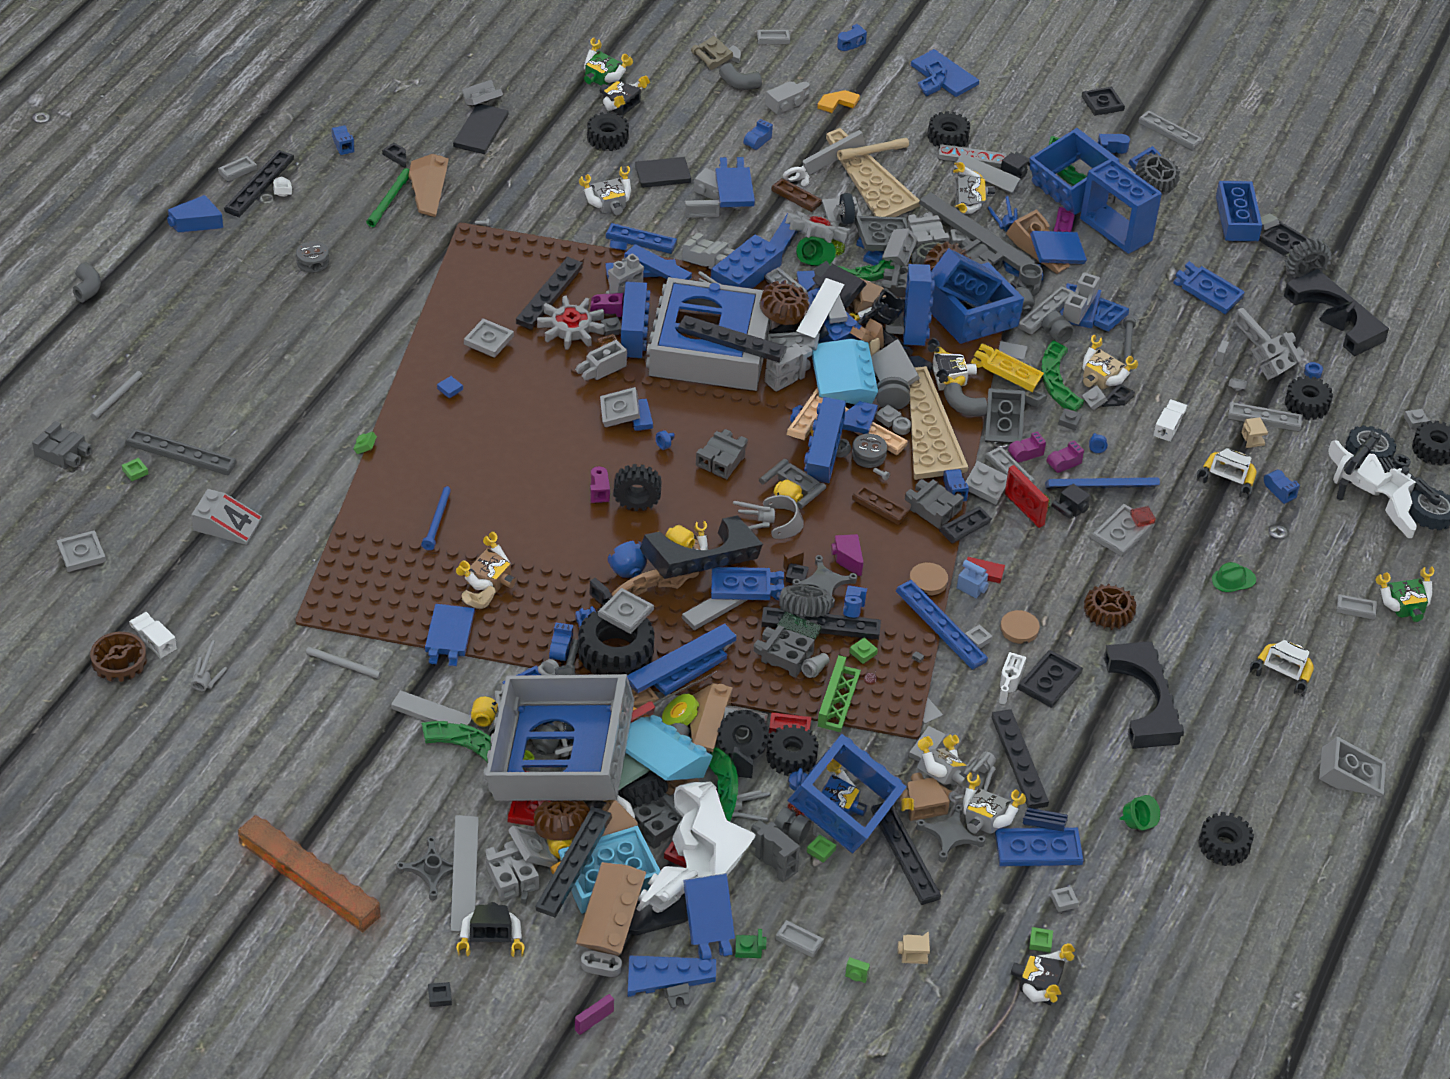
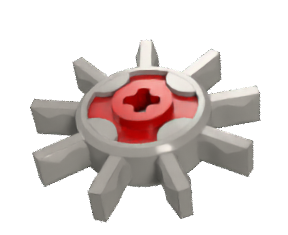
M797 211L796 215L788 213L785 222L790 224V230L800 231L808 238L811 236L823 238L828 243H831L833 239L846 243L851 231L850 228L839 226V221H831L820 217L819 214L806 215L800 211Z
M563 296L562 307L558 309L547 303L544 304V313L550 317H538L537 328H552L545 332V341L549 342L558 336L564 339L565 349H569L571 340L579 339L589 347L591 346L589 332L601 335L605 333V325L595 323V321L604 319V310L588 312V298H585L580 306L570 305L567 296Z

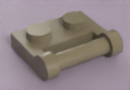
M715 36L691 48V52L700 57L710 70L733 58V52ZM703 51H706L713 59H710Z

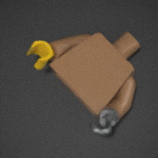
M914 773L911 776V781L907 783L906 790L901 794L899 806L901 811L908 810L910 821L947 815L950 801L956 802L964 798V795L950 791L942 784H939L933 777L924 779L921 773Z

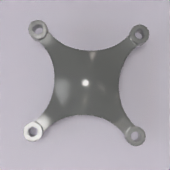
M817 555L815 557L816 572L802 581L794 579L792 585L820 587L832 595L835 589L841 585L855 584L857 575L851 573L849 576H842L834 573L823 565V557ZM832 597V607H831V608L834 607V603H835V599H834L833 597Z
M960 804L955 805L953 816L945 821L934 824L925 823L923 819L917 821V830L926 831L934 835L940 842L942 851L939 853L940 862H946L949 851L958 845L973 844L978 847L985 845L984 836L976 837L970 834L961 824L960 815H962L963 806Z
M429 836L427 838L428 850L426 854L415 862H398L396 872L402 874L404 871L421 877L430 888L429 899L434 901L438 895L437 884L445 876L453 873V863L443 859L438 854L435 848L436 839L433 836Z

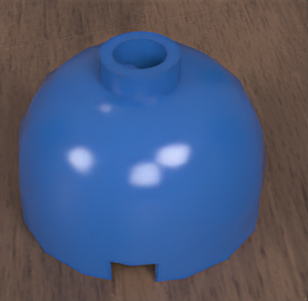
M634 541L623 543L614 549L615 553L612 557L609 554L607 561L615 574L623 578H634L642 573L647 565V558L640 549L641 542L638 541L639 544H635Z

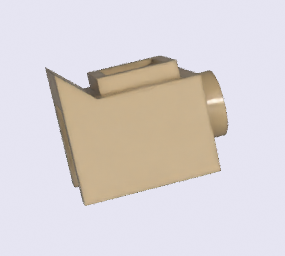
M1261 418L1246 419L1241 432L1245 441H1247L1246 448L1265 446L1262 436L1268 435V431Z
M929 931L923 936L903 935L902 941H898L897 949L898 954L902 955V963L928 964V954L930 953Z

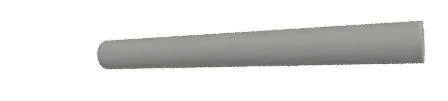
M140 371L133 374L91 413V417L96 420L132 387L143 374Z
M308 647L306 650V654L377 679L381 677L382 672L312 647Z

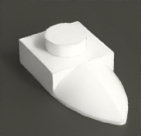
M284 177L276 178L273 182L274 194L282 197L292 194L291 182Z

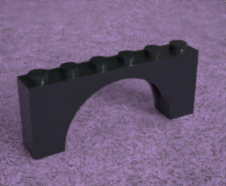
M1319 269L1313 270L1286 284L1284 297L1295 306L1302 303H1322L1335 307L1351 301L1356 303L1351 319L1353 329L1346 333L1343 347L1354 357L1386 342L1389 328Z
M736 515L722 518L717 533L722 539L723 545L711 550L687 548L671 541L661 532L644 535L640 549L664 579L758 559L763 543L741 518Z
M1152 641L1106 645L1104 661L1108 673H1121L1142 681L1150 688L1157 700V707L1149 715L1140 719L1130 720L1127 734L1132 749L1179 745L1181 736L1184 735L1183 725L1178 720V710L1173 705V695L1168 690V680L1163 675V665L1158 660V650L1154 648Z

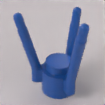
M1006 196L1008 214L1003 217L1002 222L990 206L988 207V210L999 224L1000 229H1004L1006 232L1013 222L1018 219L1017 208H1014V216H1012L1008 196Z

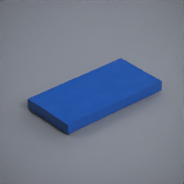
M935 49L911 61L913 68L926 77H930L925 65L940 58L947 68V75L942 88L955 97L979 85V79Z
M1078 827L1065 828L1064 831L1046 828H999L995 831L999 866L1083 865L1084 860Z

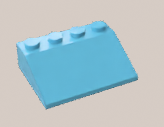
M846 339L818 343L817 350L812 351V359L819 397L843 400L850 404H857L859 401L872 404L878 393L868 342Z
M658 716L641 717L630 723L625 753L666 781L704 778L713 757L706 752V748L691 742L692 739L690 737L676 732L677 729L675 727L666 725Z
M634 826L602 836L571 891L581 914L585 913L602 862L628 865L645 871L646 875L640 893L644 889L648 891L651 887L648 884L654 873L659 875L661 871L639 827ZM569 847L558 850L561 860Z

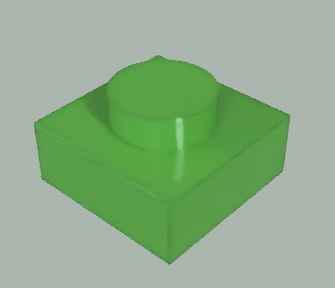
M372 431L359 435L353 450L357 454L371 450L377 438L375 433Z
M139 458L122 465L123 472L131 482L148 475V468Z
M863 638L850 647L849 653L864 664L877 655L878 649Z
M820 834L807 847V853L823 863L836 851V844Z
M1032 927L1029 949L1050 953L1053 930Z
M849 957L845 977L866 983L870 964Z

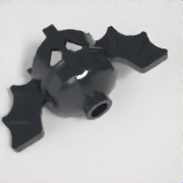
M884 288L874 300L871 311L864 313V316L857 322L859 324L867 323L874 316L878 323L893 324L901 312H904L905 297L897 298L887 288Z

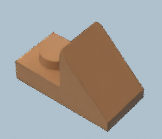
M869 319L865 328L862 326L860 329L852 327L850 333L865 342L870 343L872 340L879 338L880 348L883 349V327L880 323Z

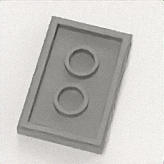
M898 339L871 356L874 371L880 381L887 377H900L911 385L920 379Z
M1123 504L1092 534L1091 539L1123 557L1154 527L1155 522Z

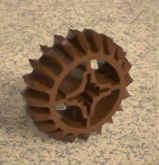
M1109 583L1106 586L1100 584L1099 587L1094 586L1092 590H1089L1084 600L1086 617L1090 618V622H1096V627L1099 625L1103 626V629L1110 627L1112 630L1116 627L1120 630L1122 626L1126 627L1128 623H1131L1136 614L1137 605L1134 596L1130 594V591H1125L1124 587L1118 588L1117 584L1115 586H1110Z

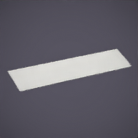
M828 278L825 279L797 332L813 338L816 337L844 284Z

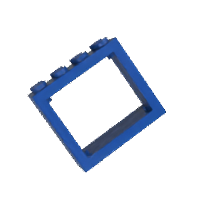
M1078 128L1029 158L1033 184L1040 187L1045 194H1049L1055 202L1063 205L1067 211L1070 210L1074 215L1082 210L1087 177L1071 187L1055 174L1079 159L1092 169L1111 158H1114L1119 163L1120 161Z
M1111 158L1088 171L1080 219L1130 254L1153 241L1162 193L1117 160ZM1109 192L1132 208L1130 221L1107 205Z
M989 262L981 265L991 269L1002 280V283L989 299L992 303L967 310L960 303L964 300L939 289L936 285L934 286V291H932L933 306L930 307L931 314L960 344L1019 326L1024 297Z
M841 734L787 801L853 854L870 836L907 786L898 777L889 773L882 764L872 759L866 751L856 746L850 738ZM832 759L836 760L885 800L865 827L813 786L815 780Z

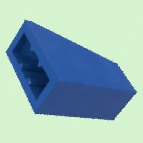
M205 195L168 209L169 217L167 221L170 227H173L177 232L223 228L222 213Z

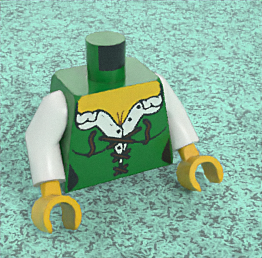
M593 37L590 41L592 49H589L584 64L585 82L587 84L595 82L602 86L603 84L607 85L619 81L626 71V66L633 64V59L627 54H623L621 57L622 63L601 51L596 52V50L601 48L602 44L600 40L595 44L596 39Z
M1425 567L1421 569L1420 575L1424 578V581L1420 578L1388 583L1391 579L1389 573L1383 574L1384 580L1381 574L1378 575L1376 583L1382 587L1380 591L1384 605L1393 610L1400 618L1411 616L1414 622L1421 621L1424 618L1423 614L1426 607L1430 605L1432 598V581H1430V577L1434 574V568H1429V574L1425 572Z

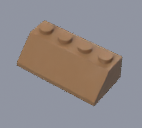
M601 863L577 937V945L616 956L621 954L644 882L645 871L623 864Z

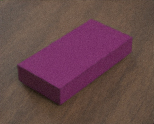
M610 994L606 995L575 1017V1031L581 1035L613 1013L614 998Z

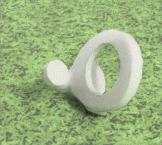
M804 166L790 168L783 174V178L789 182L803 179L801 181L803 187L809 184L810 176L805 172ZM797 172L796 176L788 178L790 174Z

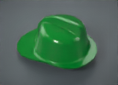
M811 236L809 238L804 237L799 241L796 247V254L801 262L819 266L825 261L830 264L836 256V249L832 242L828 243L823 238Z
M1228 562L1223 564L1213 574L1212 583L1216 589L1222 592H1234L1253 587L1256 583V576L1248 568L1234 562Z
M1143 795L1125 804L1123 816L1119 819L1125 821L1126 825L1131 829L1146 830L1158 824L1160 808L1154 797Z

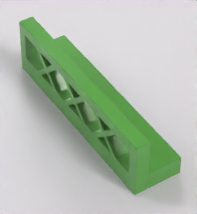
M838 655L819 712L817 726L837 732L842 731L861 670L846 667V657ZM843 674L854 675V678L846 681ZM846 687L849 693L841 695L838 690ZM841 702L844 707L836 710L833 705ZM835 716L839 720V724L828 722V719Z

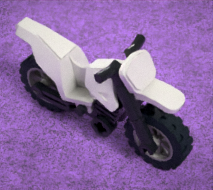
M1362 425L1361 427L1357 426L1351 429L1345 442V448L1339 441H1331L1328 450L1329 456L1338 466L1333 478L1334 483H1339L1337 499H1344L1346 487L1352 482V484L1373 495L1384 493L1390 498L1385 511L1407 538L1413 537L1417 522L1420 526H1426L1431 530H1442L1443 528L1446 530L1449 528L1450 495L1444 494L1442 490L1438 491L1436 488L1430 487L1421 477H1414L1409 472L1410 459L1402 454L1394 456L1397 445L1387 432L1384 433L1383 430L1375 429L1373 426L1366 427V425Z

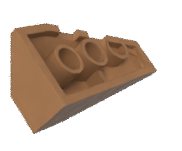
M430 154L411 161L409 178L412 180V189L415 191V201L419 213L436 217L449 158Z
M1036 209L1015 220L1006 234L1017 247L1038 260L1030 234L1032 231H1049L1050 226ZM1042 263L1057 274L1070 266L1069 263Z
M713 683L693 694L699 703V707L697 706L696 709L698 711L697 716L689 724L691 727V739L694 744L706 748V751H714L719 734L717 731L724 717L725 707L731 705L733 687Z

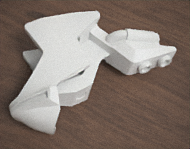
M692 782L676 787L674 805L683 818L673 835V842L678 855L684 856L687 867L666 866L659 875L654 873L648 882L651 887L648 891L644 889L638 898V901H640L636 908L638 911H641L649 904L653 906L652 909L657 913L664 911L685 893L683 883L685 879L723 873L728 875L754 839V833L726 820L716 790L717 787L712 782Z

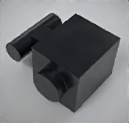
M1011 152L1002 159L1000 170L1021 178L1027 174V165L1030 166V160L1018 152H1015V154Z
M1072 484L1061 492L1059 502L1053 501L1051 507L1068 519L1072 515L1077 517L1088 510L1090 495L1075 484Z

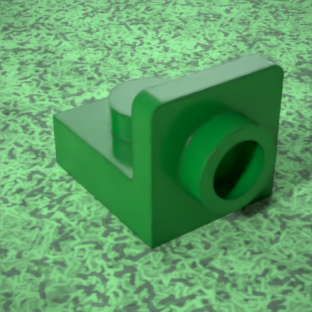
M758 929L757 935H736L735 958H761L762 950H766L767 938L762 937V929Z

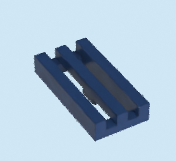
M1027 808L1023 817L1024 825L1064 831L1068 821L1067 814Z

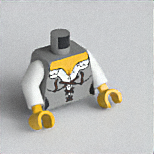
M963 162L954 163L957 169L953 170V172L960 173L954 178L955 207L963 214H973L986 202V197H994L995 188L994 186L985 187V178L980 177L979 174L965 167Z
M622 166L620 167L619 175L623 177V180L616 178L590 184L589 186L591 181L590 175L586 174V181L581 176L579 184L585 187L584 192L588 203L599 208L602 213L613 211L615 215L621 214L631 195L630 179H628L630 167L627 166L626 173L622 171Z
M950 734L945 737L943 744L946 748L928 749L933 745V741L929 736L918 741L919 749L924 752L917 766L918 769L942 784L957 783L963 787L968 783L967 775L964 773L967 765L958 758L957 750L954 748L959 743L957 735L952 736Z
M970 772L967 775L970 785L969 788H966L963 798V814L966 816L967 829L974 834L979 830L990 834L999 828L1010 825L1019 810L1017 808L1018 805L1026 802L1025 795L1022 793L1017 798L1019 791L1014 790L1011 793L1013 801H1010L980 788L975 790V787L980 785L981 779L977 775V779L971 781L972 773Z

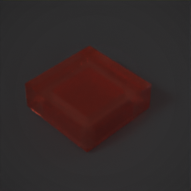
M1148 506L1131 509L1130 515L1137 527L1155 523L1156 518Z

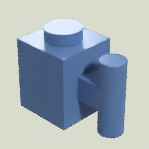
M965 560L962 565L965 568L958 575L957 589L977 598L981 593H985L988 588L987 570Z

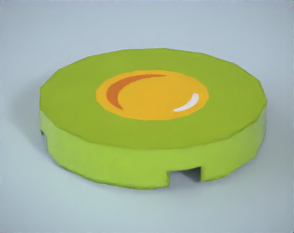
M682 694L674 698L663 711V723L666 725L674 723L689 725L698 713L696 710L697 706L699 707L697 699L690 694Z

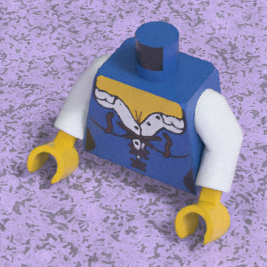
M832 759L827 765V770L835 772V775H831L822 793L850 816L852 813L864 816L868 805L859 802L860 790L853 784L844 770H840L842 765Z

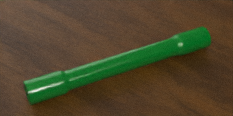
M404 168L396 182L366 220L369 227L373 228L376 226L400 189L409 180V169Z

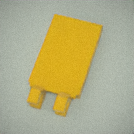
M981 344L979 350L985 351L986 354L977 350L974 355L981 361H978L976 358H973L971 364H976V367L983 366L985 369L1031 392L1034 391L1044 374L997 349L994 351L992 347Z

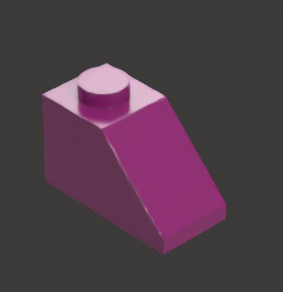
M858 534L835 535V541L831 544V553L835 555L836 563L856 575L862 576L863 557Z

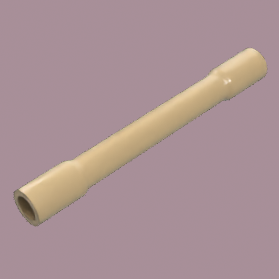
M901 138L858 148L842 149L837 151V157L839 160L876 152L907 148L909 140Z

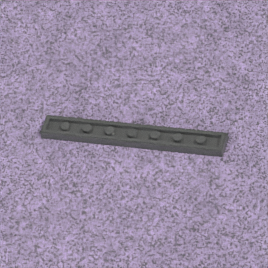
M930 192L920 199L919 204L938 215L939 218L973 241L976 239L980 240V244L986 245L993 253L1000 252L1003 254V261L1020 271V267L1023 264H1035V261Z

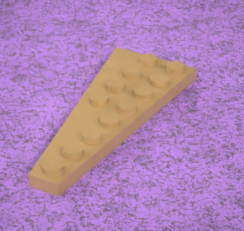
M839 128L827 133L826 139L832 145L848 135ZM869 154L840 160L874 216L897 217L920 207V200Z
M927 366L917 367L915 369L920 379L909 385L914 479L943 476L945 470L960 469L961 473L968 472V465Z

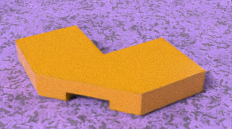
M846 90L825 94L819 101L817 109L833 113L838 104L854 108L860 100V95Z

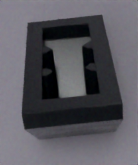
M1351 301L1326 309L1319 319L1325 324L1344 331L1351 322L1356 303Z

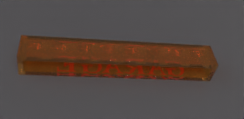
M254 815L238 829L240 844L362 933L381 917L380 903L376 898L368 896L359 886L350 883L344 875H339L332 870L329 864L321 862L312 852H307L297 841H292L286 837L283 831L271 826L266 819Z

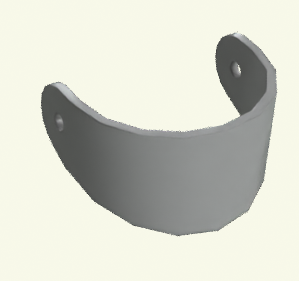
M777 495L764 500V507L787 509L795 512L794 517L787 524L773 529L771 533L773 538L784 539L792 537L801 531L804 520L794 499L785 495Z

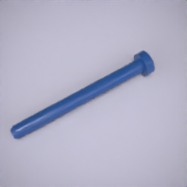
M449 486L443 488L428 535L422 540L421 545L426 550H433L436 542L434 538L451 492Z

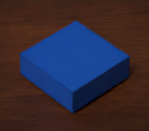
M450 376L438 383L437 389L448 398H451L463 390V385Z

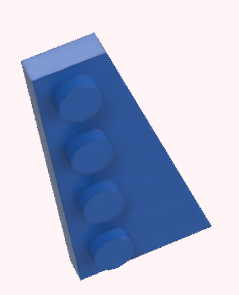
M629 956L628 997L635 996V993L638 992L653 993L656 989L687 983L689 986L716 982V959Z

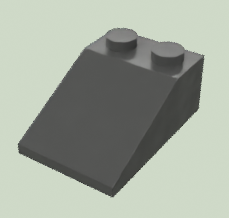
M989 388L986 442L1013 443L1014 441L1022 440L1025 391Z

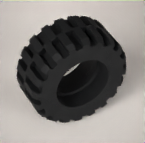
M601 608L597 609V612L593 611L590 613L588 618L586 617L582 621L578 635L579 659L588 671L591 670L592 674L629 675L652 662L655 632L648 618L644 619L631 634L599 617L598 611ZM618 638L626 640L631 644L623 647H611L602 642Z

